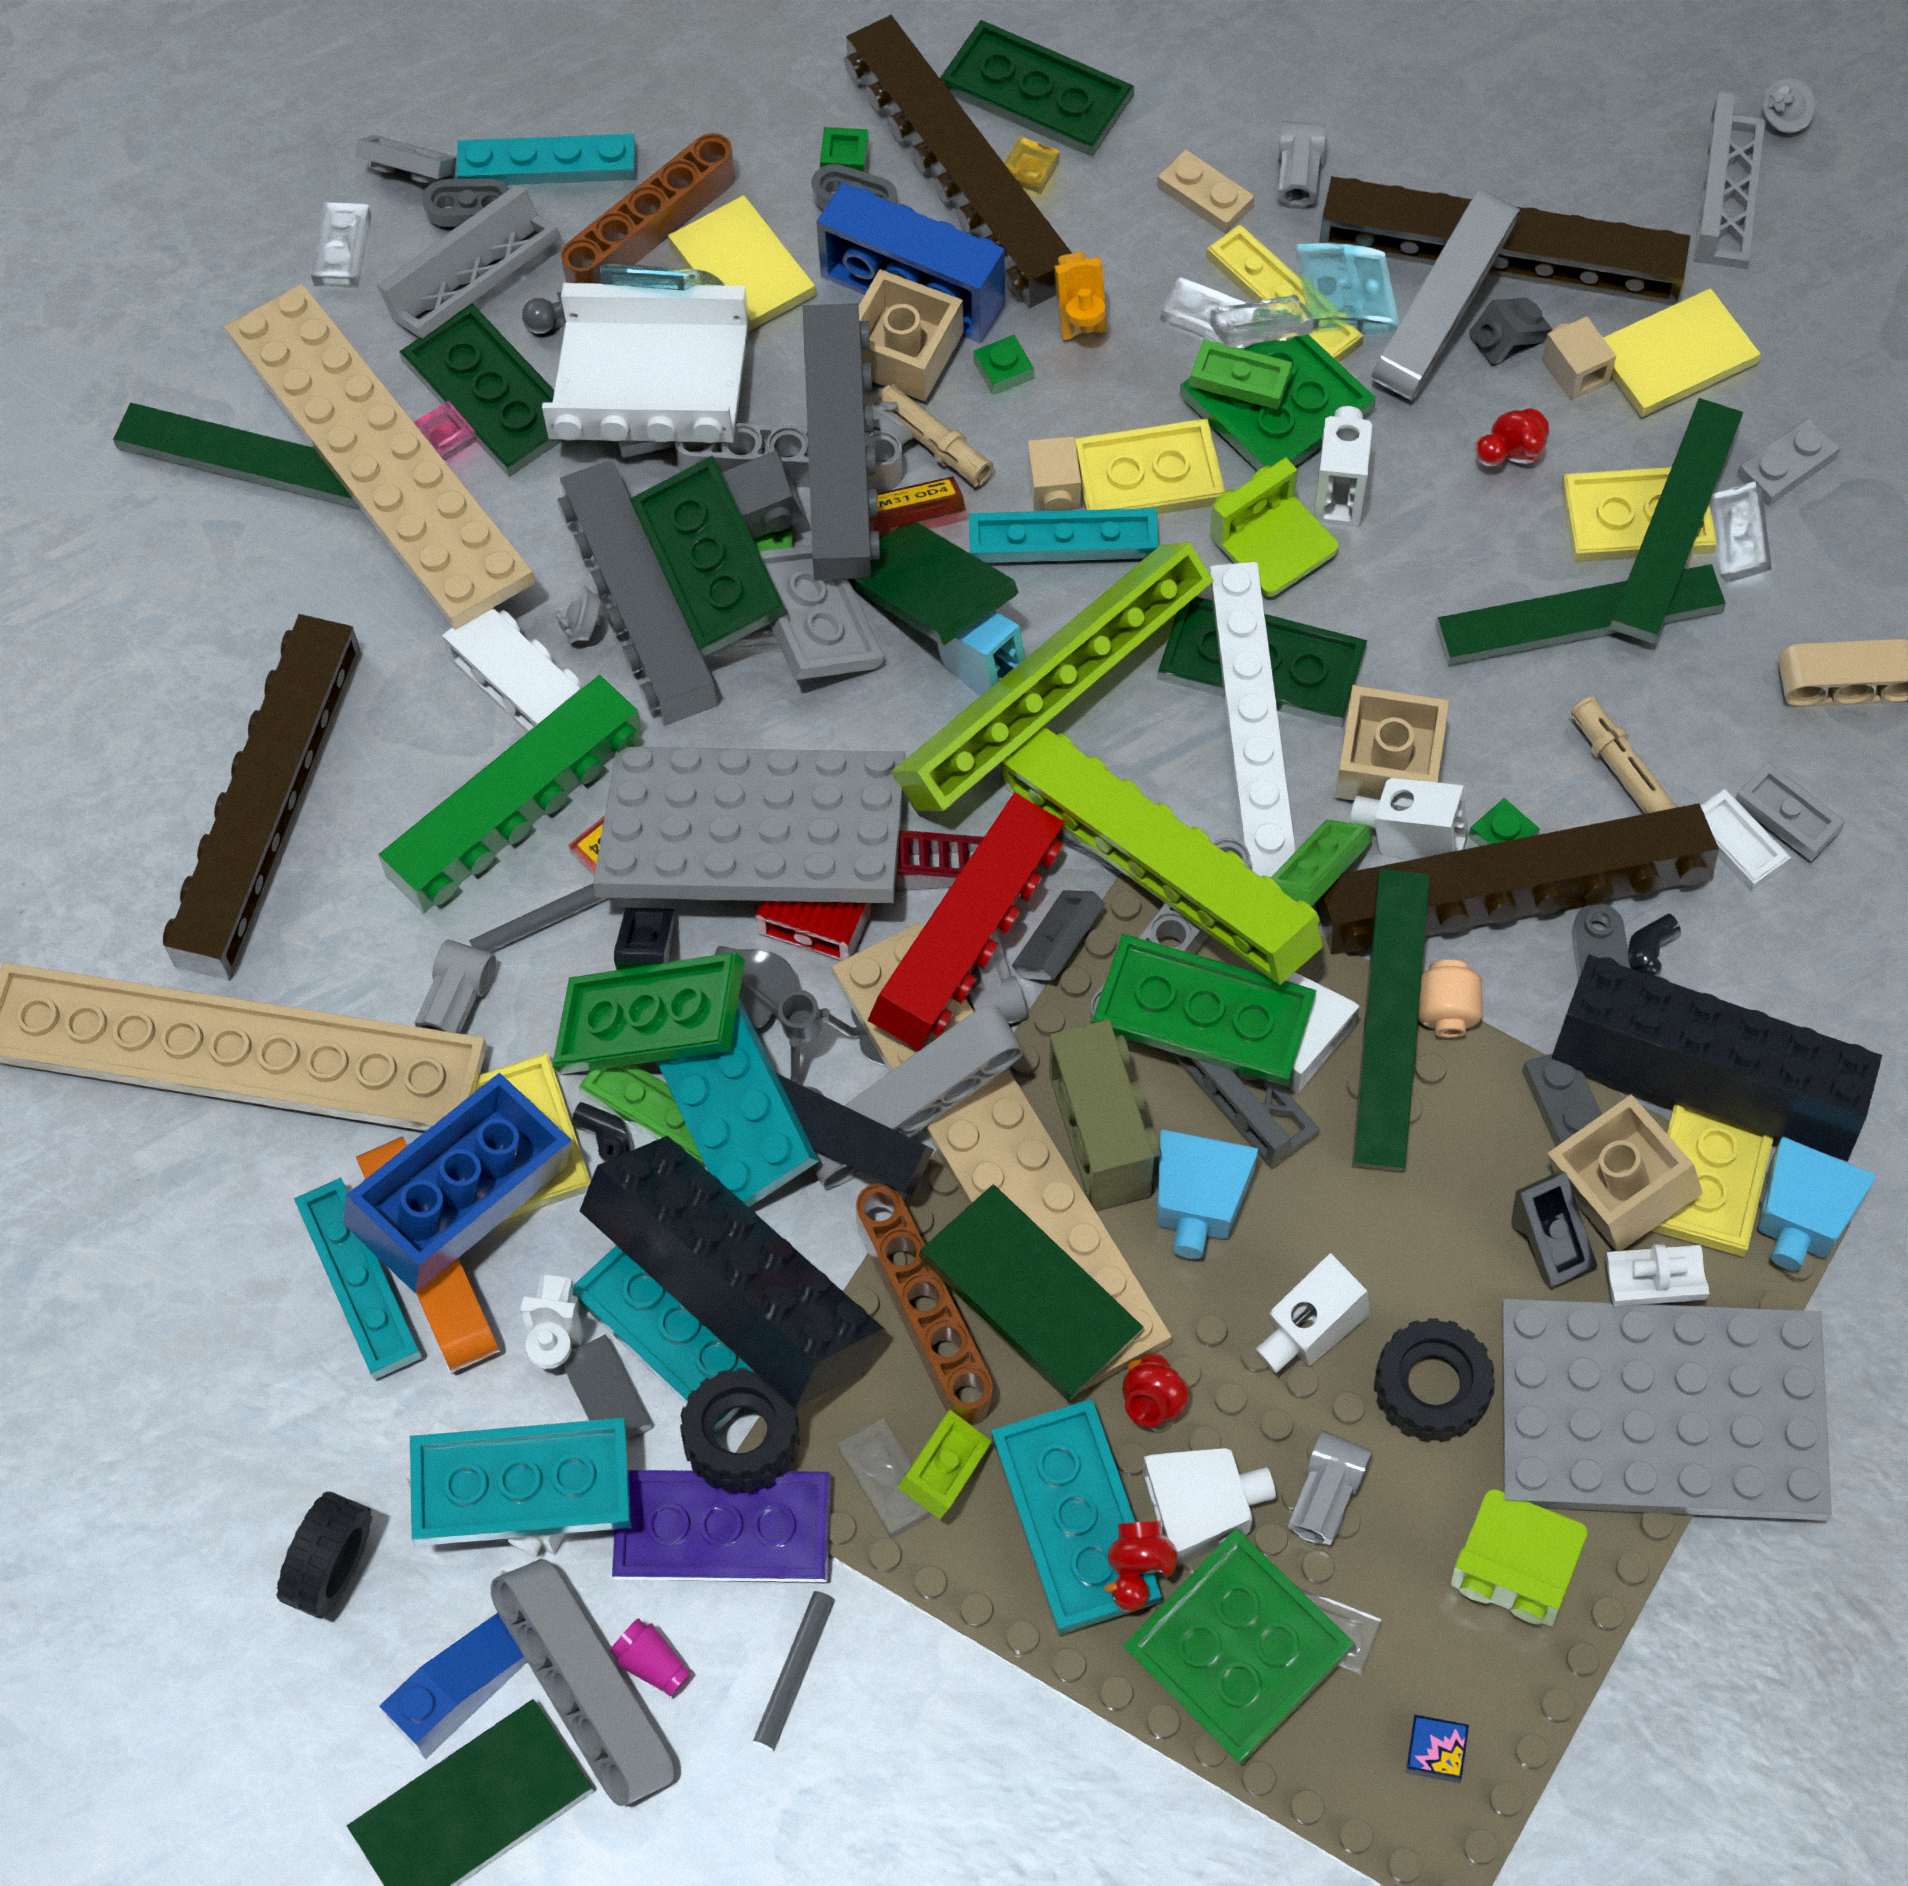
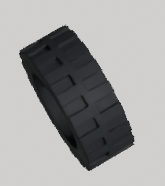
M1428 1318V1321L1419 1322V1320L1411 1322L1407 1328L1403 1330L1400 1328L1393 1334L1391 1341L1386 1342L1382 1349L1374 1379V1392L1377 1391L1378 1395L1376 1402L1379 1409H1383L1387 1415L1386 1420L1392 1426L1396 1425L1401 1429V1433L1408 1437L1412 1435L1420 1438L1419 1441L1430 1442V1440H1439V1443L1450 1441L1451 1437L1457 1435L1461 1437L1468 1432L1469 1427L1472 1425L1476 1426L1488 1406L1495 1379L1492 1378L1494 1371L1493 1361L1489 1360L1487 1355L1488 1349L1484 1343H1480L1475 1338L1476 1334L1468 1328L1465 1330L1459 1327L1456 1322L1450 1320L1442 1322L1439 1321V1318ZM1427 1356H1437L1446 1359L1456 1368L1460 1377V1388L1452 1400L1444 1404L1432 1405L1419 1400L1412 1393L1408 1384V1372L1417 1360Z
M737 1368V1371L730 1372L724 1370L718 1372V1375L711 1379L707 1377L700 1382V1387L696 1391L692 1390L687 1397L688 1403L686 1407L683 1406L681 1412L682 1424H680L682 1442L687 1462H691L693 1472L698 1477H703L705 1483L713 1488L718 1486L723 1488V1491L734 1493V1491L754 1492L756 1488L762 1486L766 1488L772 1485L773 1480L779 1476L782 1478L788 1472V1466L791 1462L794 1463L798 1455L797 1445H800V1429L797 1409L792 1407L758 1374L748 1371L747 1368ZM735 1408H749L758 1412L764 1418L767 1425V1433L758 1447L745 1453H733L725 1450L717 1443L714 1436V1428L718 1419L727 1411Z
M326 1491L321 1497H318L312 1508L304 1516V1520L299 1525L286 1553L277 1583L278 1592L276 1595L279 1602L318 1619H322L324 1615L327 1616L331 1612V1609L336 1606L343 1592H345L363 1555L372 1522V1511L370 1508L331 1491Z

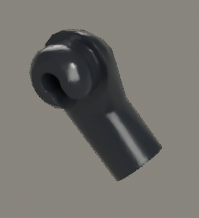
M1668 913L1637 930L1631 936L1628 948L1630 967H1634L1636 971L1651 976H1657L1661 972L1662 964L1657 958L1660 954V946L1681 935L1680 925L1672 914Z
M580 1102L577 1105L571 1124L595 1134L599 1148L598 1153L603 1161L606 1162L631 1151L632 1144L622 1118L584 1102Z

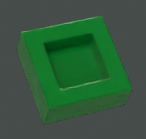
M824 127L820 168L830 164H839L865 172L869 143L868 129Z
M1015 335L973 351V362L992 395L1034 379V367Z
M1503 798L1470 827L1468 836L1479 846L1535 836L1539 834L1540 828L1507 799Z

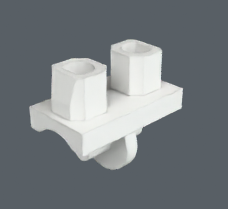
M1662 1243L1653 1244L1651 1249L1607 1252L1605 1260L1613 1307L1707 1300L1710 1293L1704 1273L1701 1245L1666 1248L1665 1244Z
M542 1274L536 1298L523 1296L520 1313L528 1332L525 1339V1351L529 1360L537 1367L543 1369L558 1367L568 1359L571 1347L576 1349L584 1345L585 1333L578 1314L580 1303L578 1297L572 1295L574 1284L570 1278Z

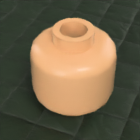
M1441 960L1430 964L1429 970L1421 974L1418 1020L1424 1026L1435 1029V1034L1443 1038L1461 1037L1466 1034L1467 1028L1473 1027L1481 1021L1483 1014L1481 977L1475 971L1470 970L1469 965L1463 961Z

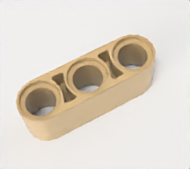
M1908 639L1803 643L1787 647L1778 655L1784 697L1789 705L1809 707L1908 701Z

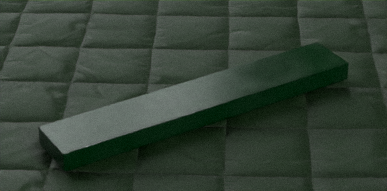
M1698 398L1615 610L1610 629L1654 644L1656 643L1741 422L1742 411Z
M131 402L113 438L118 449L360 509L313 447Z
M1712 564L1683 570L1663 624L1724 611L1726 602ZM1627 581L1437 617L1436 629L1448 666L1619 633L1610 629V625Z
M1382 868L1377 873L1352 1166L1403 1172L1405 1169L1430 874Z

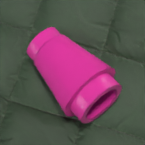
M639 1618L625 1630L609 1651L618 1659L617 1666L659 1691H663L670 1698L692 1673L684 1666V1663L653 1623L647 1626Z

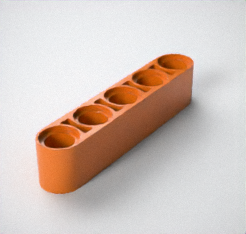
M403 1136L356 1156L365 1179L407 1147ZM457 1258L416 1292L451 1373L500 1352L462 1265Z

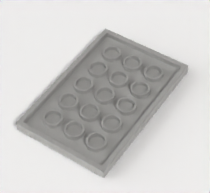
M627 747L619 753L616 751L593 881L595 897L894 903L903 790L891 771L905 760V752L689 747Z
M1503 1299L1502 1429L1503 1492L1505 1493V1501L1529 1502L1542 1508L1829 1520L1832 1514L1822 1311L1652 1304L1613 1307L1612 1303Z

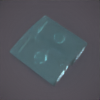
M1347 244L1297 245L1296 257L1310 330L1354 326L1363 335L1396 331L1399 321L1385 252Z
M620 263L600 266L601 284L681 291L697 285L724 286V283L718 277L704 270Z

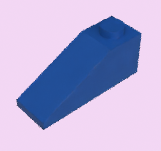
M496 1613L417 1669L379 1707L391 1725L426 1760L509 1681L527 1661L499 1614Z

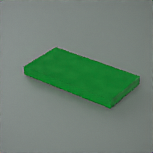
M1122 933L1092 1023L1110 1019L1115 1036L1123 1035L1124 1038L1288 1086L1317 990L1284 981L1279 985L1264 974Z
M737 952L569 977L552 1067L561 1074L730 1051L745 959Z

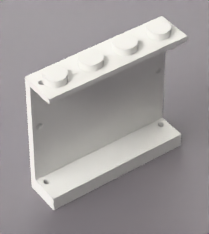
M563 283L561 299L566 325L552 403H543L542 405L549 439L734 442L750 320L745 286Z

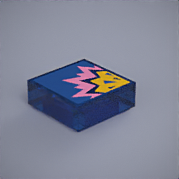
M1414 1714L1405 1773L1460 1783L1469 1725Z

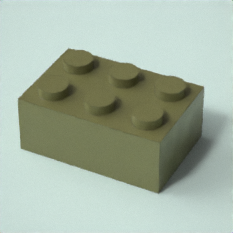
M1110 1019L1050 1034L1049 1078L1086 1196L1095 1211L1150 1197L1152 1178L1158 1176L1155 1158L1160 1157L1159 1144L1153 1127L1144 1128L1140 1111L1145 1110V1102L1139 1082L1137 1080L1130 1082L1126 1066L1130 1065V1055L1123 1035L1115 1037Z

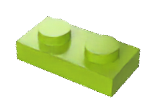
M949 1409L896 1488L940 1520L953 1504L992 1440Z

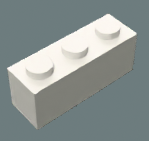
M492 608L455 630L452 627L442 635L449 660L527 733L583 688L581 681L572 671L567 668L561 671L552 662L550 653L538 640L534 639L530 642L521 634L517 622L504 610L498 613Z

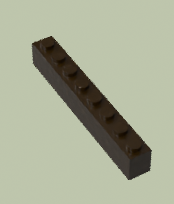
M889 15L847 35V56L844 57V65L853 81L859 80L865 87L870 104L876 111L882 110L888 118L890 129L898 141L904 140L911 149L912 158L918 169L922 172L926 170L932 177L939 197L944 202L949 201L955 208L962 228L967 233L972 232L975 237L987 238L997 244V246L1005 249V284L1011 294L1014 296L1019 294L1029 309L1056 296L1054 266L1058 265V258L1060 256L1072 254V252L894 17Z
M1331 176L1322 217L1319 247L1434 266L1472 199L1450 196L1446 193H1431L1407 189L1398 185L1389 186L1364 182L1355 178L1346 179ZM1517 207L1521 209L1519 218L1487 275L1672 306L1677 304L1682 288L1691 235L1675 233L1670 230L1631 226L1623 222L1613 223L1589 219L1580 215L1540 211L1531 207Z
M298 614L293 629L285 632L281 642V659L276 670H271L267 675L264 687L265 698L260 710H255L250 717L248 724L249 737L244 750L238 751L233 759L231 767L232 779L227 792H221L217 798L214 810L215 821L210 834H204L200 840L197 851L198 863L192 876H187L184 880L180 892L181 905L175 919L171 918L167 922L164 929L163 946L175 968L228 981L231 980L361 651L353 626Z
M1698 803L1342 873L1317 900L1315 908L1330 953L1359 952L1371 947L1377 873L1380 868L1430 874L1425 925L1426 936L1441 932L1455 933L1467 927L1492 922L1505 923L1513 918L1537 913L1551 914L1562 908L1588 903L1600 904L1609 899L1633 894L1646 895L1658 889L1683 884L1688 886L1696 885L1704 880L1713 879L1719 848L1702 807Z

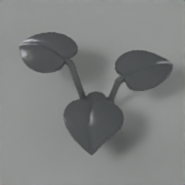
M717 947L715 955L737 952L745 959L739 998L754 1029L756 1030L764 1026L772 1013L779 1017L785 1036L790 1039L792 1081L800 1083L801 1043L815 1039L819 1035L822 1023L824 1022L851 1038L860 1037L859 1043L862 1054L868 1060L886 1066L853 1009L851 1008V1015L856 1027H850L831 1015L828 1008L819 1010L817 1000L811 993L804 990H796L795 973L791 965L784 958L765 950ZM805 1086V1087H807V1088H809V1089H811V1090H813V1091H815V1092H817V1093L823 1095L822 1092H821L820 1090H818L817 1088Z

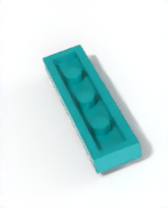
M634 134L458 140L456 176L457 179H497L506 185L636 180Z
M1157 508L969 513L970 554L985 563L1145 559L1159 547Z
M340 1177L295 1197L294 1201L373 1380L422 1357L377 1256L343 1224L345 1200L348 1191Z

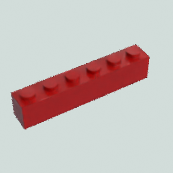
M1013 793L880 991L868 1017V1022L917 1051L922 1049L930 1035L938 1038L943 1034L954 1015L952 1011L948 1010L952 1001L955 1000L960 1004L964 1002L977 979L971 975V972L976 965L983 970L986 968L999 943L993 940L998 931L1005 936L1008 934L1021 911L1015 907L1016 903L1020 898L1026 902L1030 900L1042 879V876L1037 874L1038 869L1041 865L1050 869L1064 844L1056 839L1065 821L1019 794Z

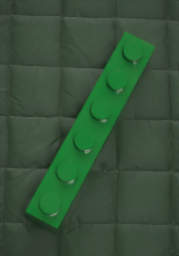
M599 674L381 851L378 856L385 876L423 914L434 905L445 903L454 894L459 884L470 875L479 874L484 871L498 852L509 843L515 844L528 833L530 826L544 814H551L558 810L565 802L567 796L582 783L587 784L593 781L600 774L603 766L615 757L616 751L619 753L627 747H634L639 736L642 735L638 710Z

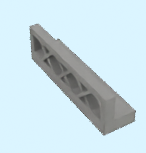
M1718 91L1710 118L1693 262L1748 269L1766 119L1733 114L1736 94ZM1731 130L1753 133V140L1739 148L1730 139ZM1735 162L1749 174V176L1737 183L1726 174L1727 167ZM1732 197L1745 209L1743 213L1733 219L1722 210L1723 203ZM1729 233L1741 245L1740 252L1716 249L1718 239Z
M516 184L377 284V288L392 319L423 339L560 239L561 235L557 226L536 214L527 191ZM533 231L538 232L532 239L521 241ZM504 258L496 265L487 266L493 260ZM468 284L462 290L452 291L459 285ZM434 309L420 320L415 318L425 310Z

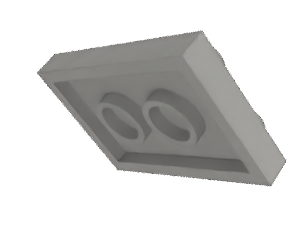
M812 545L760 551L789 614L771 622L770 626L794 680L878 669L884 656L849 579L814 580Z

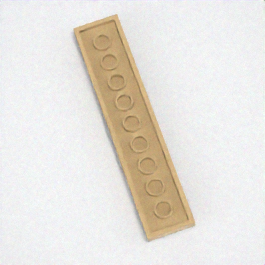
M302 283L224 326L228 339L454 630L536 583L531 568Z
M920 923L831 966L834 979L890 1072L919 1051L867 1020L880 991L923 929ZM966 999L962 1004L955 1000L952 1001L948 1010L952 1011L954 1015L943 1033L974 1012ZM930 1035L922 1049L937 1038ZM1008 1068L923 1128L969 1205L992 1184L996 1185L1144 1326L1142 1333L1080 1392L1127 1368L1131 1361L1140 1359L1148 1353H1155L1171 1344V1334Z
M5 962L2 963L0 969V1063L427 1131L476 1091L487 1049L485 1038Z

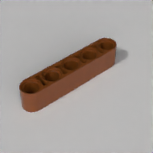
M716 133L704 134L697 138L571 239L562 248L561 252L566 283L612 284L665 241L669 234L677 231L728 190L735 179L731 142L725 136Z
M875 1183L868 1185L862 1189L856 1201L858 1233L946 1412L950 1409L970 1425L979 1423L986 1418L991 1408L993 1390L991 1376L943 1280L919 1257L920 1249L925 1244L901 1195L895 1188L887 1184ZM874 1207H885L891 1211L892 1215L886 1220L875 1221L869 1218L866 1213ZM896 1251H907L915 1259L908 1265L899 1266L891 1263L888 1257ZM925 1295L933 1298L937 1304L931 1310L919 1311L913 1308L910 1302L916 1296ZM948 1340L955 1343L959 1347V1351L953 1356L944 1357L936 1354L932 1347L939 1341ZM973 1386L979 1389L982 1397L976 1402L965 1403L959 1400L954 1393L960 1387Z

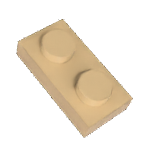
M1188 150L1183 151L1157 178L1158 189L1225 234L1254 207L1255 195Z

